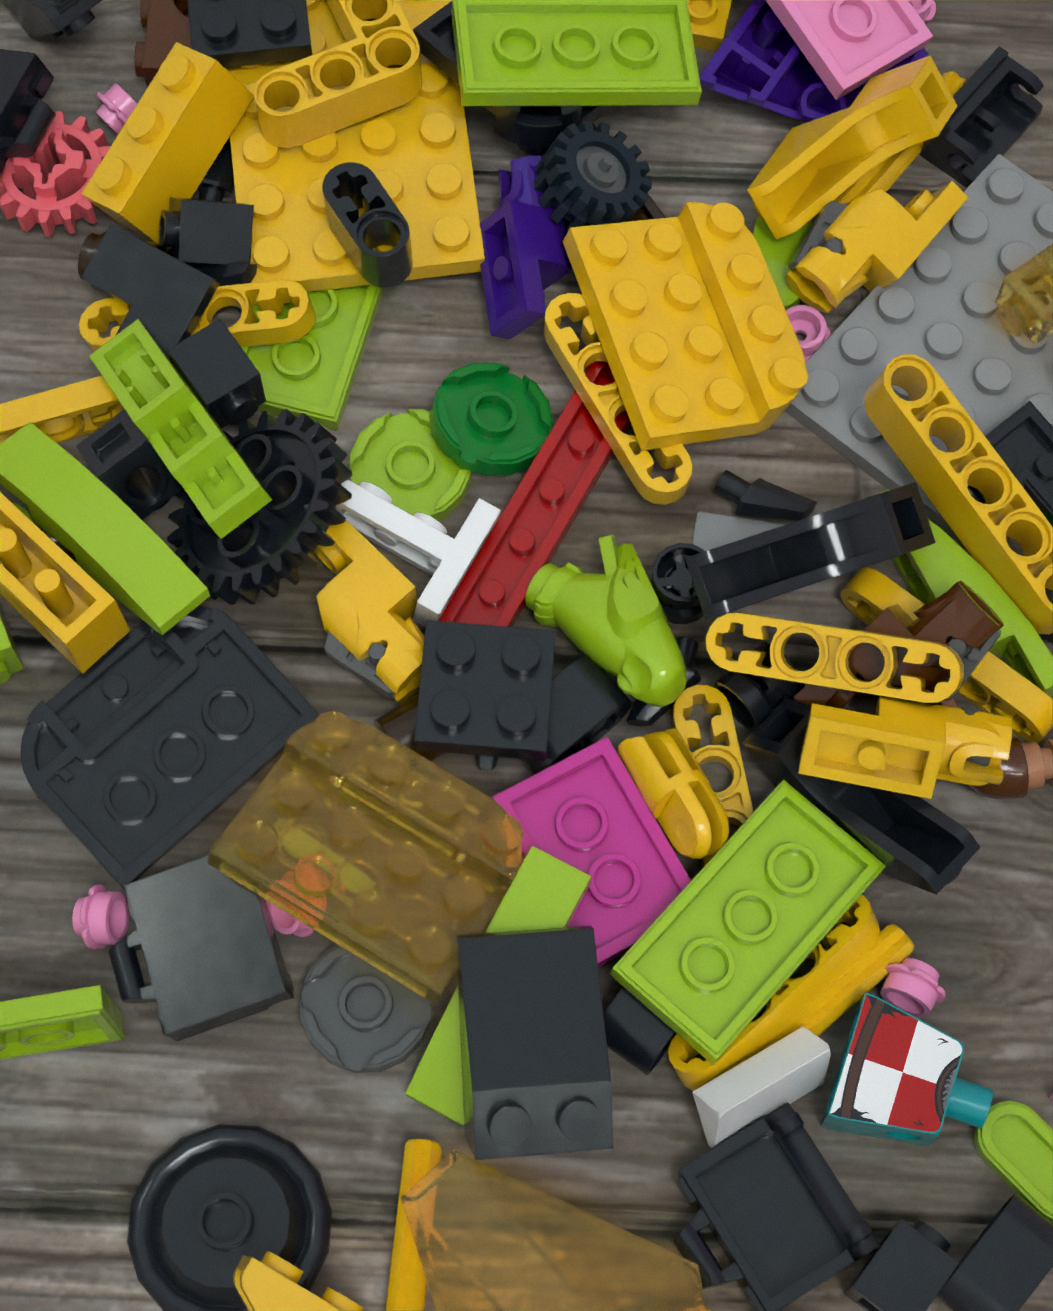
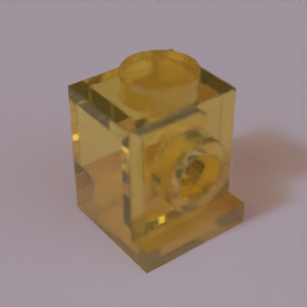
M1053 244L1005 276L995 303L998 305L996 314L1003 328L1014 337H1019L1024 333L1034 345L1053 333Z

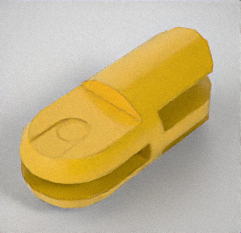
M677 728L667 729L665 732L645 734L643 737L627 738L618 745L617 754L673 847L683 856L692 859H701L706 855L712 856L717 853L728 839V818L722 804L712 790L709 780Z

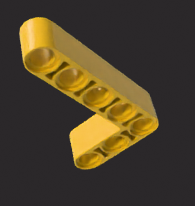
M326 0L346 42L274 69L258 80L254 89V98L261 133L267 142L281 148L296 147L405 105L417 97L422 86L420 47L398 0ZM370 18L378 19L374 21H364L365 19ZM389 65H402V67L395 69L386 68ZM334 86H348L347 88L341 90L331 89ZM280 107H293L287 111H274Z
M903 354L893 358L867 389L864 403L870 420L972 558L992 576L1031 622L1038 634H1052L1053 604L1045 593V588L1053 591L1052 525L934 367L924 358L917 355ZM891 385L904 389L911 401L900 398L894 392ZM929 435L940 438L945 443L948 452L941 451L934 446ZM968 486L978 489L983 494L986 504L976 501L971 496ZM1006 537L1015 539L1020 544L1024 556L1015 553L1009 547Z

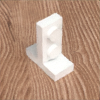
M347 479L341 485L352 493V497L346 502L336 505V510L346 517V520L367 540L432 576L417 601L413 620L426 627V620L438 621L497 523L501 510L479 498L457 536L453 539L446 535V528L431 516L416 512L412 516L393 505L392 498L379 487L368 482H360L357 485Z

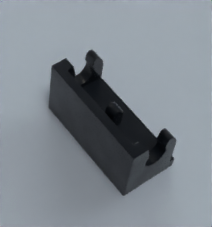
M1000 46L953 96L957 108L938 137L923 142L920 153L921 157L966 188L998 154L1004 156L1039 117L1043 105L1036 98L1019 87L1021 85L1029 93L1037 95L1044 87L1041 80L1034 73L1008 56L1009 52Z

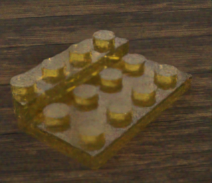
M329 711L322 713L316 718L315 722L303 726L288 738L281 758L209 851L207 864L436 1005L458 973L456 935L485 932L518 872L522 856L521 841L523 829L521 824L514 817L510 816L495 800L373 726L361 721L348 719L342 713Z

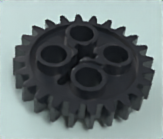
M283 409L277 419L268 411H262L257 427L246 418L241 419L239 433L234 438L223 431L272 499L271 502L220 539L208 525L185 489L175 494L176 497L184 502V507L169 514L168 519L178 525L179 528L167 536V541L178 548L174 553L208 588L210 597L214 600L220 597L228 604L234 605L239 597H241L249 604H255L261 589L272 598L276 597L279 591L280 579L285 577L292 584H298V567L303 562L314 568L319 564L313 552L318 545L333 546L335 541L326 533L329 525L345 523L346 517L336 510V505L344 503L352 497V493L341 485L352 476V471L342 463L347 456L346 451L335 443L337 438L321 424L315 423L304 413L296 417L287 409Z

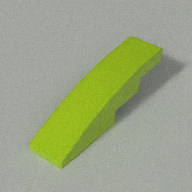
M139 319L89 356L134 424L149 440L170 473L185 489L208 525L220 539L272 501L237 450Z
M29 422L0 444V485L28 506L33 522L74 554L77 564L91 578L161 635L165 634L210 597L208 588L145 522L76 458L33 423Z
M928 519L936 543L891 559L911 595L922 603L928 604L947 592L957 581L961 580L1003 621L1004 626L1000 629L1001 636L989 652L997 658L1002 657L1008 666L1044 691L1053 700V655L1031 622L992 576L947 533Z
M531 846L485 933L567 927L591 884V876ZM457 986L405 1095L464 1127L459 990Z

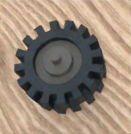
M582 121L578 127L575 123L567 126L536 165L534 173L538 174V177L534 180L535 191H545L538 200L543 209L551 205L554 207L555 211L550 218L556 224L562 218L570 222L566 231L570 227L629 222L649 197L647 192L652 188V179L645 177L650 171L648 162L636 161L642 153L636 144L628 149L623 144L628 136L620 130L614 137L610 136V125L600 122L595 130L593 129L592 121Z

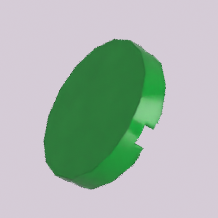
M470 363L453 370L437 389L430 410L429 419L434 439L444 454L461 467L486 476L512 475L529 468L551 432L553 425L550 403L537 383L526 375L521 379L517 375L508 373L510 367L498 363Z

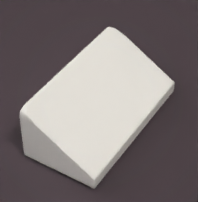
M803 1026L693 1091L708 1146L711 1148L716 1147L759 1119L775 1112L787 1103L791 1104L824 1084L831 1057L828 1043Z

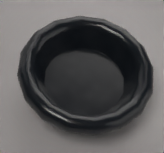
M218 1124L181 1137L150 1164L131 1200L127 1244L139 1283L163 1311H248L233 1283L234 1271L243 1255L253 1257L261 1262L267 1251L272 1252L304 1272L297 1284L310 1291L329 1253L332 1209L319 1171L293 1142L260 1126Z

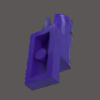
M526 156L511 160L512 176L509 171L499 169V209L479 223L485 261L480 266L491 336L511 339L545 316L544 290L572 270L570 260L563 245L570 222L562 218L556 224L550 218L555 211L554 207L551 205L543 209L538 200L545 191H535L534 180L538 177V174L534 172L542 156Z

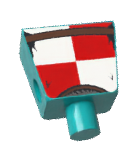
M865 992L854 1015L821 1127L834 1131L918 1145H931L938 1138L945 1117L982 1129L991 1106L994 1090L957 1077L965 1048L961 1041L881 998Z

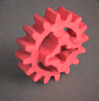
M57 111L54 120L33 156L27 158L12 157L6 161V165L0 174V208L4 217L7 220L17 217L21 230L25 232L32 229L36 223H40L45 237H51L55 226L64 224L65 229L70 235L76 233L75 221L80 218L95 224L97 218L93 208L96 205L81 193L111 147L107 144L104 131L98 128L90 132L87 120L82 116L78 117L72 125H68L63 112Z

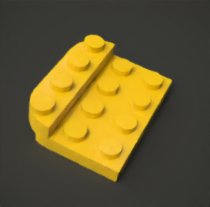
M686 202L678 217L570 227L563 240V245L641 451L670 447L681 443L685 445L763 432L769 429L774 421L786 411L807 383L808 372L803 351L762 251L753 234L744 225L743 214L732 204L722 202L713 206L699 202Z

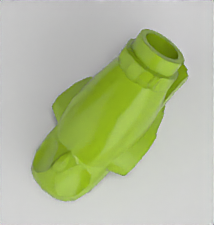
M614 535L598 538L605 574L585 573L581 568L569 562L560 568L552 563L541 567L532 578L525 597L526 606L535 611L534 617L537 622L546 627H559L584 655H587L606 672L618 677V686L624 693L656 707L669 705L680 697L687 682L684 657L668 625L667 615L633 544L623 543L617 546Z

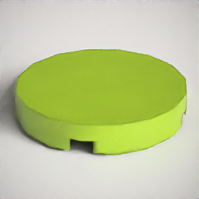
M407 409V413L391 416L390 412L376 418L359 433L350 453L351 481L357 485L360 482H368L379 487L392 498L393 505L412 516L416 512L431 516L437 521L446 519L463 503L471 485V471L464 469L444 454L432 435L429 411L424 409Z

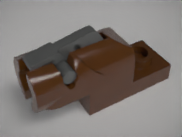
M961 580L957 581L947 592L914 611L913 613L918 617L915 621L896 604L886 608L863 630L939 642L950 646L961 658L964 665V678L956 693L945 699V701L955 697L1001 636L1000 629L1004 626L1003 621L995 611ZM870 643L857 645L851 651L848 658L852 674L856 678L861 675L866 681L877 679L885 666L881 650ZM896 647L898 668L891 686L902 688L901 675L903 674L924 678L926 683L925 689L934 692L938 682L949 681L950 669H944L940 666V655L930 653L928 662L923 664L906 663L903 660L908 649ZM807 684L794 698L798 702L811 706L814 703L842 709L859 692Z

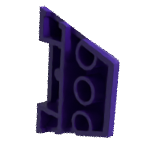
M753 0L729 36L726 37L699 75L702 87L804 123L849 108L866 85L864 83L836 100L766 0ZM923 48L886 71L927 57L928 52Z

